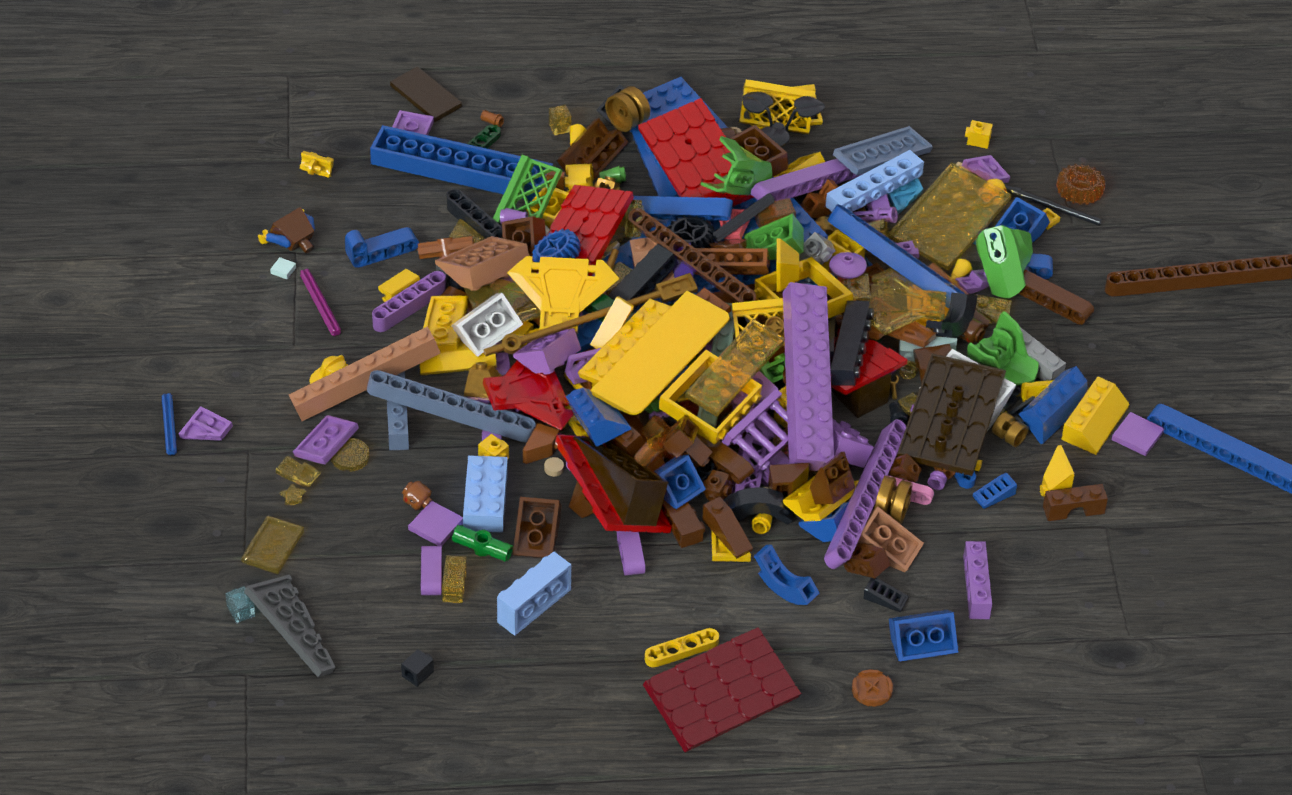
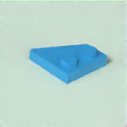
M915 178L904 186H900L887 193L892 207L897 209V214H900L922 194L923 187L919 179Z

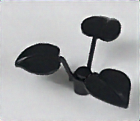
M750 92L742 97L743 105L749 112L762 113L764 110L767 111L770 127H765L762 131L780 147L786 145L789 141L788 127L797 112L800 117L809 118L821 113L825 109L824 103L814 97H799L794 102L796 109L793 110L786 126H784L780 122L773 124L771 112L768 108L773 105V100L768 94L764 92Z

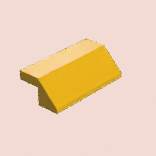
M459 340L457 350H439L440 354L420 363L421 375L469 371L477 362H486L487 365L497 368L496 353L485 356L482 353L477 357L461 340Z
M813 477L783 499V503L804 521H821L852 497L859 481H854L855 488L836 503L815 504L810 490Z

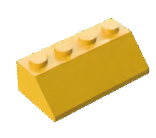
M1097 377L1065 422L1061 440L1097 455L1130 405L1118 387L1110 381Z

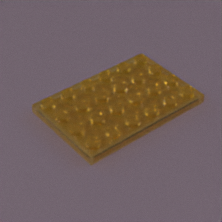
M951 162L888 233V238L897 243L913 241L915 248L919 250V255L949 271L977 239L982 230L991 223L1011 200V194Z

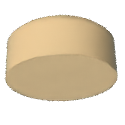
M549 458L544 463V471L549 476H559L564 471V463L559 458Z

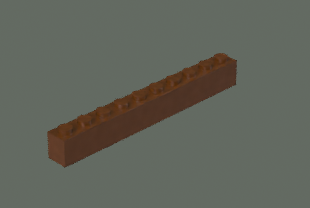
M619 410L627 423L641 434L647 446L635 459L652 471L664 465V457L656 449L655 441L650 439L646 426H643L640 422L639 414L630 415ZM663 500L661 509L672 526L671 532L679 546L684 548L702 542L705 527L703 522L698 520L694 507L689 505V501L674 509Z

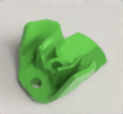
M720 136L719 140L731 152L723 154L722 157L730 161L732 166L728 175L726 174L722 177L719 174H714L715 177L724 183L711 184L701 182L700 185L719 193L751 195V190L755 184L772 178V166L770 162L759 159L741 147L735 140Z
M1004 225L982 230L976 239V246L993 295L1001 298H1011L1026 286L1023 272L1030 262L1033 253L1031 234L1023 230L1011 229ZM992 233L997 235L995 240L991 237ZM998 251L1001 252V256H1000V257H999L998 254H997Z
M1003 311L1000 314L995 329H993L994 332L991 337L982 339L976 346L973 343L968 344L967 357L978 364L1006 370L1005 379L1016 384V386L1022 385L1025 382L1032 383L1037 377L1039 362L1028 356L1019 324Z

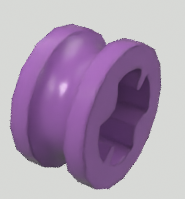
M933 471L927 483L931 488L941 490L945 486L947 477L940 471Z

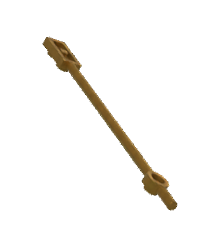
M691 273L658 283L655 286V292L628 300L627 302L637 306L646 303L649 299L655 300L660 298L662 303H666L680 298L686 291L695 293L698 288ZM611 306L521 337L516 334H507L503 337L502 343L483 349L484 354L489 356L503 350L508 354H514L520 350L521 344L604 317L609 312Z

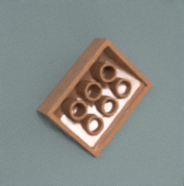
M491 236L435 260V264L461 287L475 291L485 284L495 283V280L499 278L509 277L507 272L523 258L529 256L526 243Z

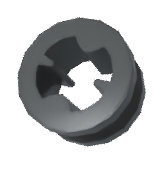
M809 239L805 242L804 251L807 255L817 257L822 253L823 247L819 241ZM815 245L816 249L811 251L810 248Z

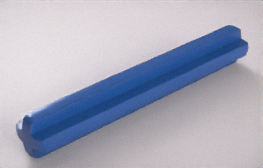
M168 393L162 395L166 453L168 455H175L177 447L172 395Z

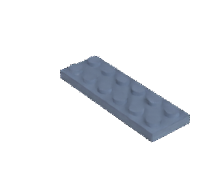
M908 126L834 150L833 156L850 169L852 173L860 175L908 150L919 156L931 152L933 146Z

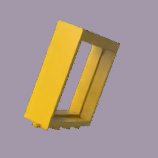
M809 257L802 260L803 272H799V280L797 281L809 277L818 286L827 287V294L833 298L827 301L828 319L845 312L847 301H853V293L814 258ZM776 271L755 279L754 292L761 300L779 298L773 292L776 290ZM778 313L777 316L784 320L783 313Z
M705 350L660 396L659 409L677 421L686 415L699 427L697 434L715 445L720 439L723 440L728 431L739 423L743 415L746 416L754 403L757 404L761 400L762 385L708 350ZM706 369L724 378V380L748 395L717 429L675 403Z

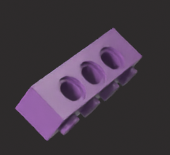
M966 541L963 559L969 619H990L992 598L986 542Z

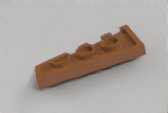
M875 299L870 303L871 308L874 309V319L871 320V324L886 328L885 335L923 348L935 339V332L883 302Z

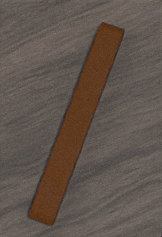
M635 208L630 211L629 220L638 231L656 244H660L674 253L676 259L736 303L747 302L749 298H754L753 301L760 300L752 289L644 210ZM638 217H642L640 221L636 222ZM652 227H656L654 231L649 232ZM670 237L669 240L663 242L664 238ZM679 247H683L680 252H677ZM693 257H697L694 262H691ZM711 267L710 271L704 272L706 268ZM725 277L723 282H718L720 278ZM739 287L737 292L732 293L735 288Z

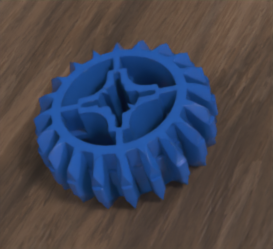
M569 229L555 230L554 233L543 236V239L539 240L538 244L534 246L535 249L532 251L533 261L540 262V257L575 259L581 251L580 240Z

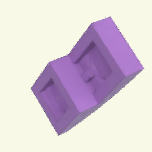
M984 269L972 270L968 277L956 278L959 285L969 294L989 287Z

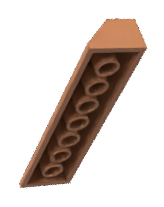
M427 326L289 394V397L301 421H304L367 390L371 372L379 370L398 375L440 354V351Z

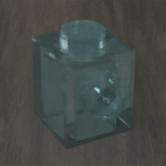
M244 586L225 593L227 607L236 623L255 616L254 603L245 594L244 590L246 588Z

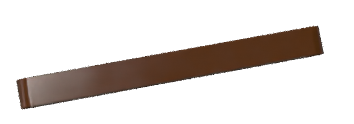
M1292 254L1111 272L1107 275L1105 292L1109 296H1125L1292 279Z

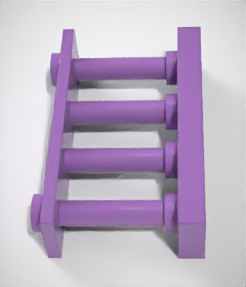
M777 388L732 428L722 441L726 446L732 443L738 444L758 463L754 469V474L760 470L765 471L771 464L770 460L788 445V435L767 416L769 409L775 410L788 423L787 411L778 401L782 393ZM757 420L759 422L762 421L782 442L775 447L754 427V423ZM749 432L770 453L763 458L742 438L741 434Z

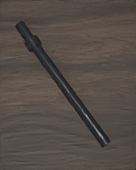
M1005 185L1006 193L1011 194L1012 197H1020L1099 226L1102 222L1101 218L1022 191V188Z

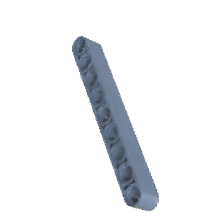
M375 370L369 376L367 392L370 395L513 440L527 442L536 426L535 421L530 417L508 410L494 411L492 405L383 371Z

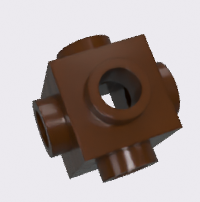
M904 454L894 459L888 474L892 477L916 483L919 479L921 468L908 454Z
M713 469L708 478L703 482L706 488L704 494L709 501L718 497L725 499L732 493L734 486L730 474Z

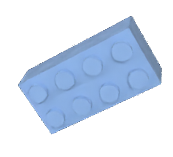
M468 456L463 511L464 527L474 531L503 532L508 473L507 457Z
M552 552L549 556H545L534 568H530L524 576L516 579L509 588L501 591L497 596V623L514 636L571 590V564L557 553Z

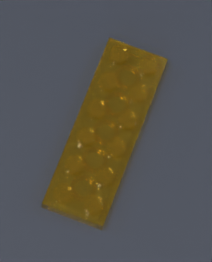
M753 319L686 391L685 397L717 417L784 344L785 338Z

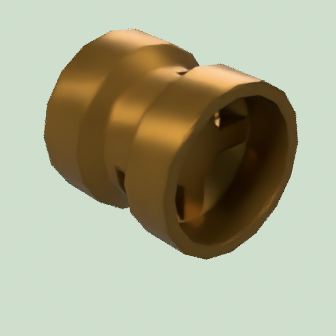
M772 316L765 322V335L770 340L780 339L784 332V322L781 318Z

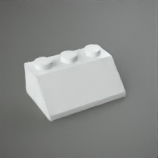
M496 293L451 326L460 340L478 357L484 353L483 349L495 345L505 335L512 333L522 326L523 323L504 294Z

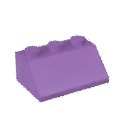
M572 328L533 340L515 352L513 356L532 372L547 375L554 372L556 367L564 365V361L568 360L569 355L577 353L581 350L575 329Z

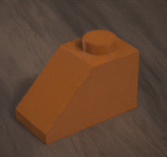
M537 423L523 449V463L528 464L552 456L555 449H558L555 440L556 436L559 435V429Z

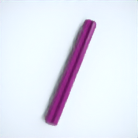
M307 268L301 270L300 276L331 335H340L341 328L313 275Z

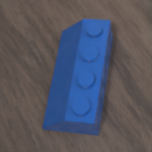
M1077 366L1063 371L1019 413V416L1040 444H1043L1068 420L1087 392L1086 378Z
M582 387L581 389L573 390L566 396L574 416L596 447L631 430L630 425L619 410L593 396L590 389Z

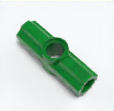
M457 525L454 529L452 541L474 549L476 555H490L505 562L510 559L513 545L492 538L490 532L486 530L474 531L461 525Z

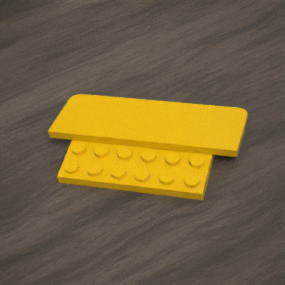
M686 291L672 306L649 299L578 371L579 377L596 384L591 389L592 395L622 412L637 415L664 390L725 326L730 319L729 314L689 291Z

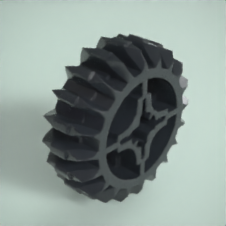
M683 215V218H676V221H671V224L667 226L668 229L687 243H691V246L694 248H710V244L715 241L712 235L714 232L713 225H711L709 220L706 221L705 217H685Z

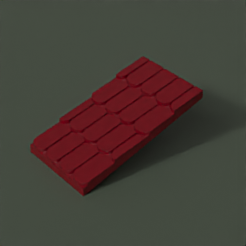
M759 627L657 674L643 683L644 688L684 752L694 749L801 695V692L795 686L786 669H784L783 664L774 653Z

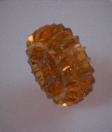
M1074 164L1073 166L1068 165L1067 168H1063L1058 175L1056 185L1058 193H1061L1062 198L1066 197V201L1071 200L1073 204L1077 202L1080 205L1082 203L1088 205L1089 202L1094 203L1104 194L1106 183L1104 176L1101 175V171H1096V167L1090 168L1089 165Z

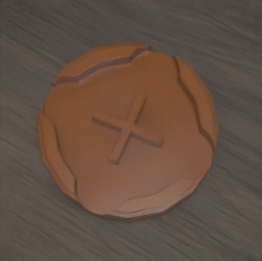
M869 669L861 671L853 679V696L858 702L866 706L875 707L883 705L892 696L893 683L891 678L886 677L879 670Z

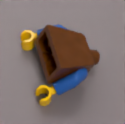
M299 207L274 222L270 233L265 229L262 231L263 235L258 234L259 242L261 244L275 243L288 248L290 251L301 247L305 253H308L314 248L310 242L315 230L314 218L304 213V209Z

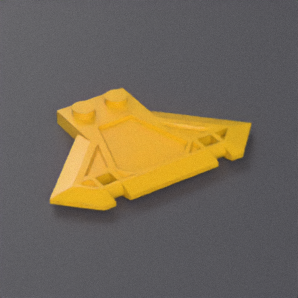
M526 256L507 272L541 311L539 330L579 317V314L620 279L603 260H597L596 265H589V259L540 257V262H533V256ZM532 270H539V274L532 273ZM588 272L595 273V276H588ZM578 326L572 327L578 333Z

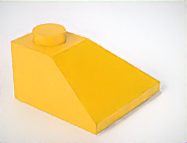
M777 238L776 292H781L790 282L794 283L799 280V272H803V261H799V253L782 239Z
M1062 445L1057 446L1043 476L1040 493L1044 497L1045 491L1072 488L1074 472Z

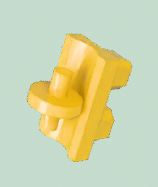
M303 151L301 153L300 169L308 171L310 175L318 174L327 178L331 177L334 163L333 158H325L314 152Z

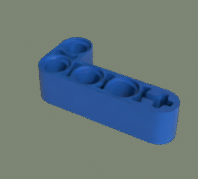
M409 227L364 240L358 230H352L345 236L346 254L352 265L356 268L411 252L419 244L418 239Z

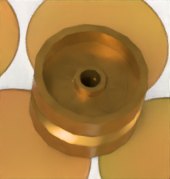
M629 86L607 98L605 103L606 113L610 122L623 132L633 129L647 121L650 117L648 100L639 89L633 86Z
M885 475L879 488L875 508L879 507L887 514L890 512V516L899 524H902L910 504L913 483L902 480L897 486L896 478Z

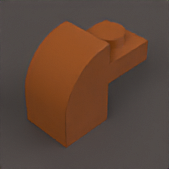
M827 179L820 192H809L800 206L811 218H819L831 214L832 212L826 207V196L828 192L839 186L833 180Z

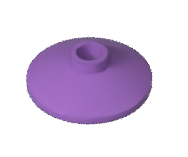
M852 252L839 253L833 256L829 262L830 271L844 279L861 276L867 267L865 259Z

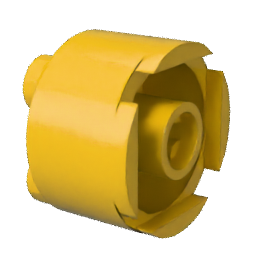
M592 164L566 165V176L568 175V177H565V187H568V193L574 185L594 187Z

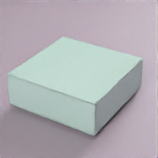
M279 257L270 269L271 274L288 279L296 269V263Z

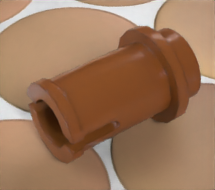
M484 110L480 117L482 121L499 127L504 123V117L501 114H494L487 110Z

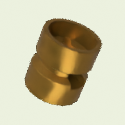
M1007 412L1002 413L997 418L992 428L993 434L1001 439L1005 438V442L1013 447H1018L1024 441L1029 431L1027 425L1021 421H1016V418Z

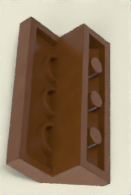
M597 118L557 159V162L565 172L566 165L592 164L595 179L600 174L599 172H602L628 141L618 129L609 132L600 118Z

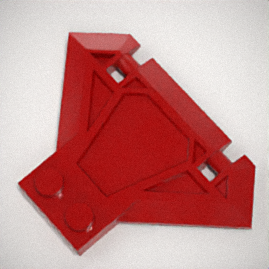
M517 360L504 376L483 379L482 384L494 411L518 409L561 431L574 415L572 409H565L566 406H569V403L555 370L547 375L534 373Z

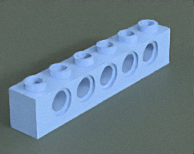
M908 150L828 192L826 207L831 212L837 204L844 206L851 212L862 208L898 187L904 186L915 178H919L923 174L924 161L911 150Z

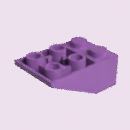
M832 418L834 457L840 452L845 451L849 464L864 468L874 447L868 443L867 438L859 435V431L852 429L850 424L844 421L837 423Z

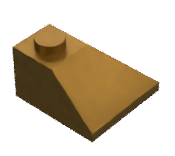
M477 362L469 369L464 396L488 398L482 384L483 379L502 375L494 366L487 365L486 362Z

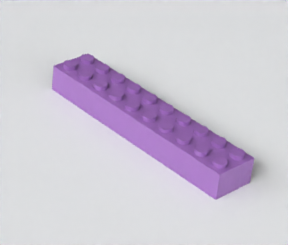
M790 282L783 291L789 464L809 463V470L818 471L821 466L834 458L827 287Z

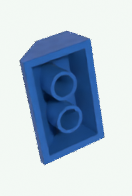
M943 610L889 618L891 640L898 661L958 653L954 612Z

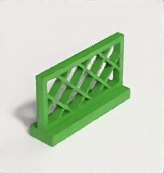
M521 155L493 219L502 226L500 223V211L505 208L518 211L528 209L530 215L528 217L542 218L563 171L530 159L528 156ZM533 166H539L541 172L532 176ZM551 171L556 172L553 179L547 181L545 174ZM542 176L545 183L536 187L534 180ZM531 182L533 189L525 192V184ZM546 187V195L540 197L538 190ZM535 192L537 199L529 203L526 196ZM524 198L526 205L517 209V201ZM539 203V211L532 214L530 207Z

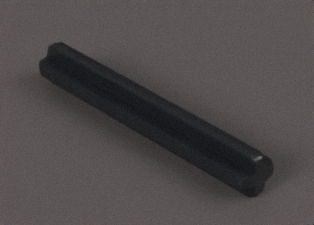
M767 193L714 231L712 234L713 238L720 242L774 203V197Z

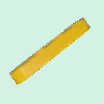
M708 628L652 646L645 651V663L649 667H659L710 650L718 645L719 633L715 629ZM694 642L696 643V646L690 648L686 645V643ZM670 648H675L678 650V652L675 654H671L667 650Z

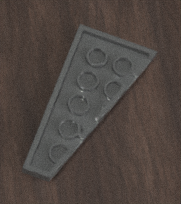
M290 574L247 586L244 590L245 594L309 666L312 672L317 677L333 673L336 667L327 649L322 647L320 635L316 634L313 629L315 624L305 604L299 600L297 596L299 592L296 587L292 586Z

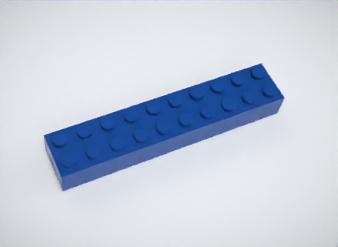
M382 125L370 148L372 165L499 194L505 193L521 156L384 125ZM539 161V162H542V163H544V164L553 166V163H548V162H544V161ZM533 166L532 176L541 172L539 166ZM542 176L534 180L536 187L545 183ZM531 182L525 184V192L533 189ZM534 192L526 197L532 201L536 194Z

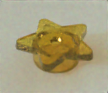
M291 484L288 490L281 491L280 495L285 497L286 505H296L302 503L301 496L306 491L305 489H297Z

